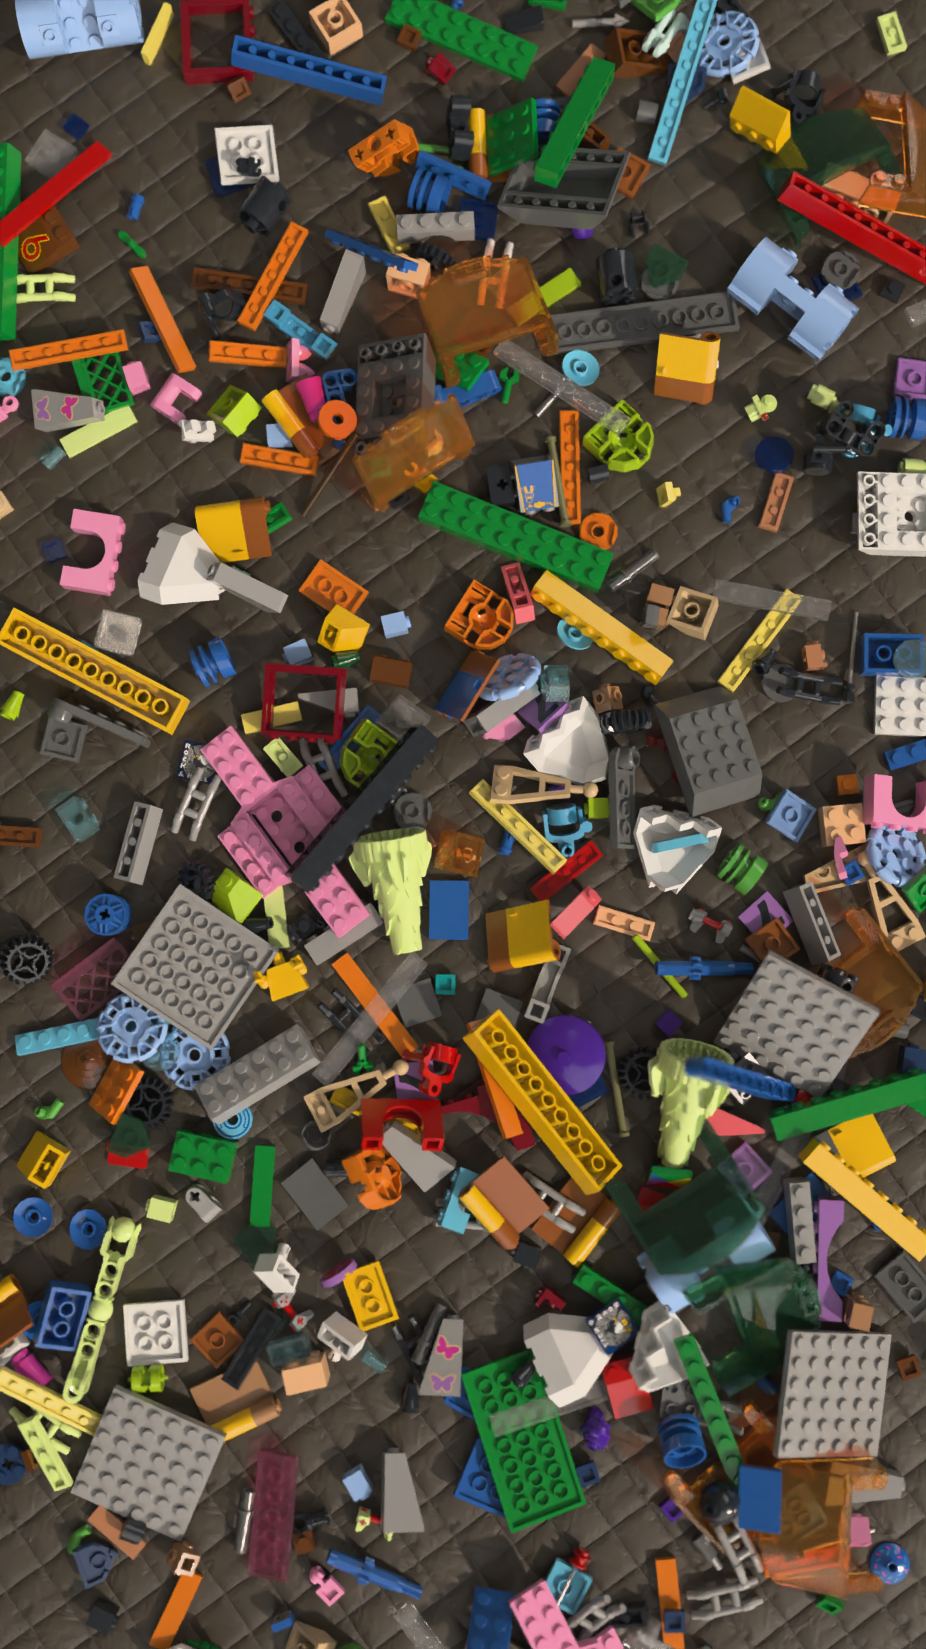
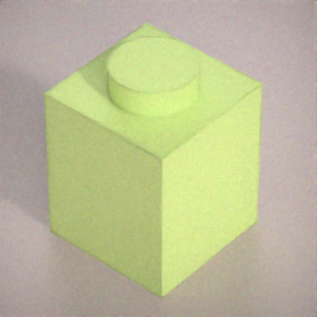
M155 1194L151 1199L147 1200L145 1211L148 1212L146 1217L170 1223L174 1219L178 1200Z

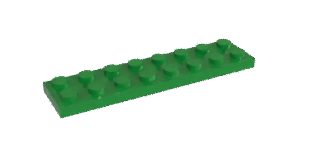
M393 0L385 17V23L401 30L404 24L422 31L421 39L523 83L538 51V45L435 0Z

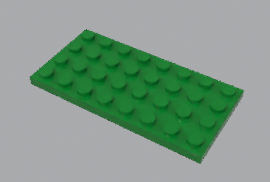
M531 1347L461 1373L464 1388L511 1534L586 1504L555 1403L548 1397L545 1390L548 1385L544 1376H539L537 1370H535L526 1387L523 1386L521 1390L509 1379L512 1375L511 1372L529 1358L535 1360Z

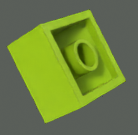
M230 385L206 415L228 433L238 437L245 432L248 424L258 416L262 407L248 392Z

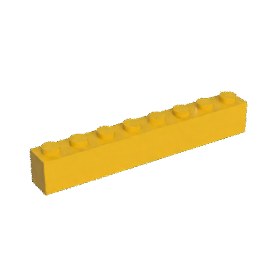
M548 570L534 585L530 596L535 601L543 604L552 613L560 616L567 624L576 627L584 636L595 641L598 646L606 649L616 659L621 660L630 669L641 674L647 681L656 685L674 661Z
M813 1138L798 1157L920 1262L926 1255V1229L924 1227L919 1229L915 1226L918 1222L910 1215L905 1217L901 1214L904 1210L895 1202L892 1205L887 1202L889 1197L881 1190L876 1192L872 1189L875 1185L867 1178L862 1180L858 1177L860 1173L852 1165L848 1168L844 1165L845 1160L838 1153L833 1155L829 1152L831 1148L824 1141L821 1140L819 1143Z

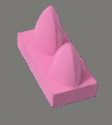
M292 338L287 343L286 382L290 383L305 373L309 377L315 374L310 367L299 363V360H305L310 357L311 352L305 346L299 344V339Z

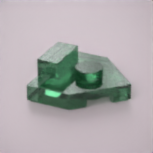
M656 243L646 260L653 289L680 281L689 264L688 260Z
M123 1112L106 1151L127 1158L152 1147L142 1120Z
M247 1226L233 1241L255 1266L260 1254L274 1253L276 1228Z

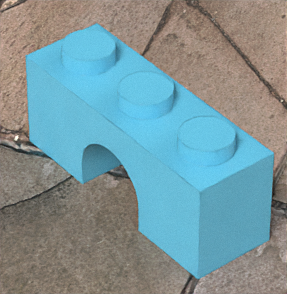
M457 1167L456 1170H453L450 1177L452 1182L450 1189L446 1190L443 1201H445L444 1207L437 1214L438 1226L464 1234L470 1214L463 1212L459 1208L458 1194L480 1174L462 1167Z

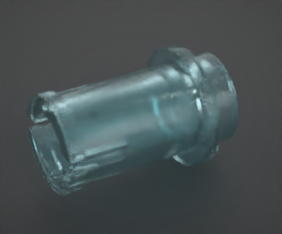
M56 446L46 458L43 457L42 464L48 470L55 469V465L67 454L59 446Z
M369 1350L361 1360L374 1369L376 1374H382L388 1365L385 1359L381 1360Z

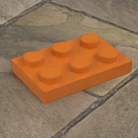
M321 559L299 589V593L329 613L338 604L352 614H355L369 594V591Z
M112 1059L89 1105L109 1123L116 1125L144 1071L135 1063H122Z

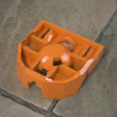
M393 119L348 150L355 166L367 173L371 171L375 177H387L401 171L398 160L402 158L403 161L412 164L420 153L413 129L396 119Z
M473 580L445 624L444 631L474 650H493L503 645L512 633L514 610L507 599L498 596L494 591ZM492 597L501 602L496 610L488 606ZM472 603L475 606L470 610L468 619L463 614L469 604ZM486 610V613L479 615L477 611ZM499 624L509 630L505 637L495 632ZM472 630L480 634L475 645L466 640Z
M383 1145L382 1150H361L360 1148L342 1161L351 1184L358 1181L366 1184L367 1187L357 1195L359 1201L366 1208L372 1210L384 1208L394 1204L401 1198L402 1185L400 1176L402 1171L398 1162ZM369 1156L371 1161L366 1163L364 1158Z

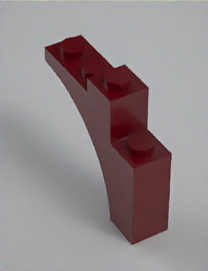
M484 1080L479 1081L480 1085H477L478 1094H475L474 1091L463 1094V1098L458 1100L455 1097L444 1100L445 1104L441 1105L443 1114L454 1112L474 1113L486 1117L498 1125ZM514 1104L523 1134L510 1138L516 1147V1151L536 1146L529 1122Z

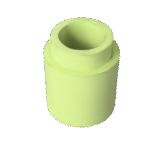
M813 384L807 399L811 400V403L827 410L837 400V397L834 396L835 391L820 384Z
M904 458L902 462H899L897 472L926 474V462L921 459Z

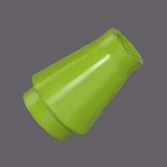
M13 690L11 696L0 708V715L15 721L16 717H19L24 694Z

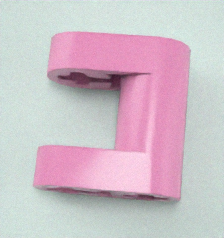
M171 373L150 405L157 412L178 424L180 420H185L186 418L183 413L171 406L179 393L195 402L198 401L202 393L192 384Z

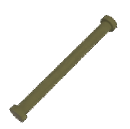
M548 436L544 440L548 446L549 456L554 462L561 517L560 527L566 528L571 526L572 523L569 520L555 447L556 437Z
M607 1041L604 1042L618 1121L619 1133L617 1134L619 1138L630 1136V1133L626 1127L619 1079L617 1078L618 1073L613 1048L615 1042Z

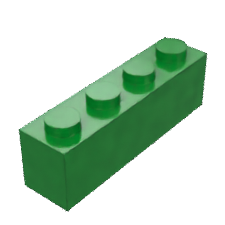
M585 1262L579 1268L577 1267L571 1277L575 1285L609 1307L615 1308L613 1304L618 1301L620 1306L617 1308L625 1311L631 1321L641 1327L643 1311L650 1307L647 1302Z

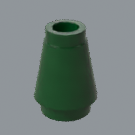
M357 650L334 652L333 655H330L332 667L345 669L356 662H360V657Z

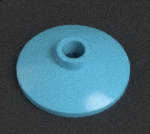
M574 350L564 357L562 371L565 377L573 384L587 386L597 379L599 364L590 353L583 350Z
M564 619L558 623L557 635L566 646L576 650H583L592 644V639L584 636L576 627L567 624Z

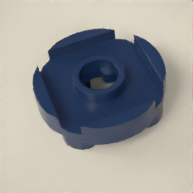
M6 1441L0 1444V1485H11L18 1482L27 1471L21 1456V1452L25 1448L15 1444L16 1442ZM5 1458L13 1461L10 1468L4 1465Z

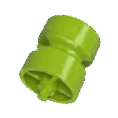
M153 1364L149 1368L146 1365L133 1366L131 1378H128V1382H131L132 1391L135 1393H145L147 1389L150 1392H162L165 1380L169 1376L165 1375L163 1364Z

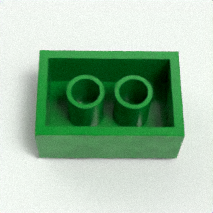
M181 1128L176 1134L168 1171L227 1184L231 1178L239 1141Z

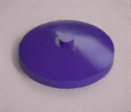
M557 1015L548 1018L543 1024L541 1023L537 1026L527 1044L566 1095L577 1094L590 1088L598 1080L605 1066L606 1049L601 1035L591 1023L578 1016Z

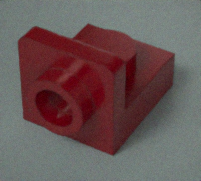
M439 52L434 57L431 55L424 64L426 68L423 73L425 75L430 73L444 86L456 71V68Z
M547 1284L543 1288L540 1287L534 1294V1303L537 1307L545 1298L546 1302L553 1308L558 1307L562 1310L566 1304L565 1298Z

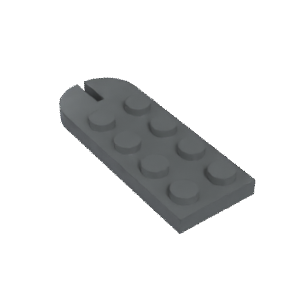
M54 697L47 713L50 718L62 724H69L74 715L146 748H149L151 743L150 740L146 739L148 735L134 728L129 731L130 727L116 720L111 723L112 719L98 712L94 715V711L81 704L76 707Z
M635 746L614 747L609 754V775L607 778L609 784L608 802L610 804V814L608 817L610 823L609 842L611 848L637 849L633 832L636 825L635 769L640 763V754Z

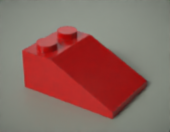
M635 1349L612 1355L602 1370L615 1419L654 1409L650 1392L639 1389L629 1371Z

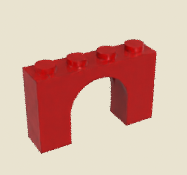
M361 1099L359 1108L361 1150H382L384 1139L383 1124L390 1119L404 1118L413 1122L418 1127L422 1151H442L444 1131L440 1100Z

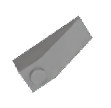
M357 688L345 689L344 718H354L356 714H360ZM336 690L298 694V698L301 701L335 713Z

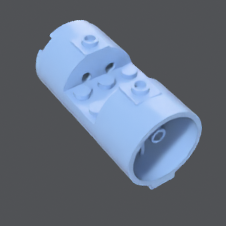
M15 0L21 37L30 59L145 42L144 29L141 28L142 16L139 0Z
M765 237L741 266L727 288V293L756 315L770 301H773L799 321L790 333L788 340L819 362L825 355L826 350L828 351L860 308L845 298L843 290L836 284L832 286L829 283L817 298L813 297L814 293L806 287L803 289L798 285L799 282L793 276H789L798 262L797 255L790 249L780 248L769 238Z
M740 1192L705 1213L715 1233L714 1236L685 1253L671 1234L636 1257L641 1268H646L645 1277L663 1306L669 1305L668 1311L670 1314H674L688 1304L690 1305L694 1302L697 1305L706 1299L704 1295L707 1294V1290L699 1275L707 1271L709 1264L712 1262L718 1264L726 1259L725 1256L728 1254L741 1272L746 1270L748 1273L757 1267L756 1263L760 1259L776 1250L764 1227Z

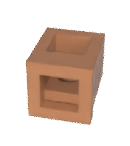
M818 641L807 642L801 648L804 672L822 670L828 666L827 662L823 663L825 652L824 649H821V644H818Z

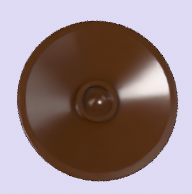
M98 1039L64 1046L61 1054V1068L71 1084L81 1089L94 1090L97 1089L113 1056L107 1055L103 1051Z

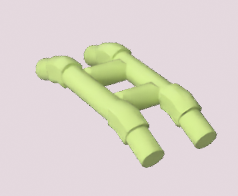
M65 273L18 274L17 285L26 284L27 294L18 293L17 303L53 300L75 302V294L60 291L53 292V282L75 283V275ZM45 282L46 293H34V283Z
M29 1405L33 1410H36L34 1415H37L39 1420L44 1416L52 1422L46 1433L56 1451L67 1455L70 1447L54 1438L53 1435L59 1428L63 1432L79 1438L82 1431ZM15 1406L9 1410V1413L17 1423L27 1418Z

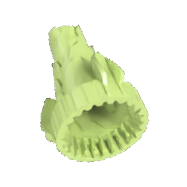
M400 828L360 836L353 845L354 851L350 855L349 861L364 887L372 883L374 900H378L379 913L384 920L386 936L389 935L393 954L399 955L401 953L421 950L422 941L419 927L422 898L420 886H423L422 877L426 876L432 851V845L427 841L426 829Z
M672 1038L662 1041L657 1049L656 1056L648 1062L651 1096L657 1097L660 1094L663 1096L660 1107L662 1117L659 1131L662 1132L657 1156L662 1159V1164L668 1168H682L684 1165H688L690 1152L695 1149L697 1137L701 1133L704 1121L707 1120L708 1116L713 1115L730 1090L726 1087L688 1077L685 1074L684 1062L689 1057L710 1058L734 1065V1059L726 1051L697 1040Z

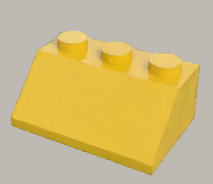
M742 86L730 113V128L735 133L744 135L751 142H756L762 145L764 149L777 154L791 137L790 111Z

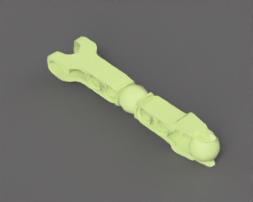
M112 1216L109 1219L108 1229L100 1249L101 1255L104 1256L103 1264L95 1288V1295L88 1306L89 1317L86 1320L88 1323L83 1329L76 1356L63 1391V1398L69 1403H77L90 1389L95 1372V1364L106 1329L105 1324L113 1313V1295L117 1291L125 1262L134 1255L138 1235L142 1227L141 1223L135 1225L134 1221L128 1217L115 1219ZM112 1237L121 1243L129 1242L126 1254L122 1255L118 1251L113 1252L110 1249ZM108 1265L116 1267V1274H111L108 1271ZM105 1284L110 1287L109 1294L103 1292L102 1285ZM92 1324L98 1327V1333L91 1331L90 1327ZM85 1345H90L93 1348V1353H87ZM69 1389L77 1396L72 1397L69 1393Z

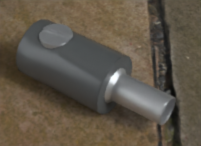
M703 1531L697 1532L691 1539L692 1543L706 1562L711 1561L717 1571L721 1570L723 1566L716 1557L718 1552L710 1542L709 1537Z

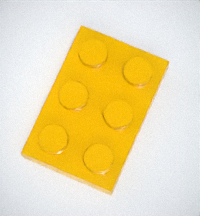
M379 1260L357 1267L352 1274L349 1272L344 1274L346 1277L343 1283L358 1326L362 1331H367L399 1319Z

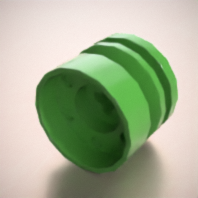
M740 842L722 860L716 876L721 879L728 873L724 882L728 883L735 878L736 881L733 888L742 895H746L765 871L768 861L758 854L749 860L751 849L748 848L741 854L745 845Z

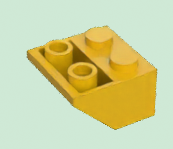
M336 604L326 616L317 642L332 652L360 650L370 624Z
M37 1130L16 1166L28 1180L46 1189L53 1183L71 1150Z

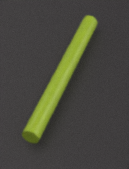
M639 934L632 937V940L655 966V961H660ZM662 975L682 999L688 995L673 975Z

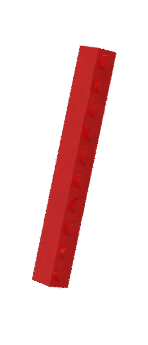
M795 171L782 184L778 201L926 284V246Z

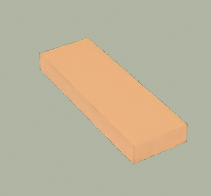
M598 905L593 924L630 936L639 934L643 940L650 941L655 922Z

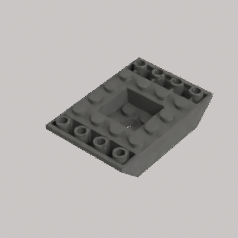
M420 333L358 345L357 425L355 433L359 437L354 445L355 460L422 451L433 438L436 359L427 334ZM402 398V403L397 407V401Z

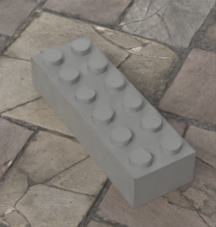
M296 1024L194 1087L210 1120L219 1125L320 1064L321 1061L305 1031Z

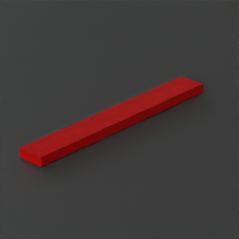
M96 141L0 221V246L4 248L112 157L111 152Z

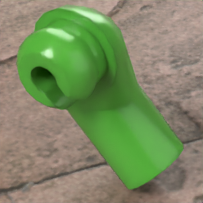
M778 792L773 799H759V808L763 811H771L781 792Z
M56 1098L51 1106L37 1107L34 1110V1115L39 1119H52L62 1108L64 1102Z
M87 1524L70 1535L67 1546L69 1554L73 1555L72 1549L79 1547L81 1539L91 1534V1529Z

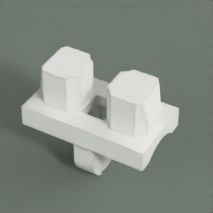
M191 419L178 422L182 430V441L196 443L197 441L212 442L214 440L213 433L216 432L214 421Z

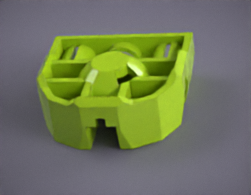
M623 399L583 437V446L602 464H607L609 470L619 472L639 469L650 459L654 444V434L651 425L648 422L644 423L640 415ZM638 424L641 428L633 433L632 428ZM621 433H627L628 435H627V438H626V437H622V438H621V437H620V434H621ZM636 449L644 455L642 460H639L633 453ZM612 450L614 454L608 461H605L603 456Z
M362 718L340 749L339 765L345 779L359 788L398 741L368 719ZM376 738L388 746L386 751L382 746L373 744ZM351 740L361 747L356 754L346 748ZM375 755H380V762H376ZM358 769L365 774L359 784L352 779Z

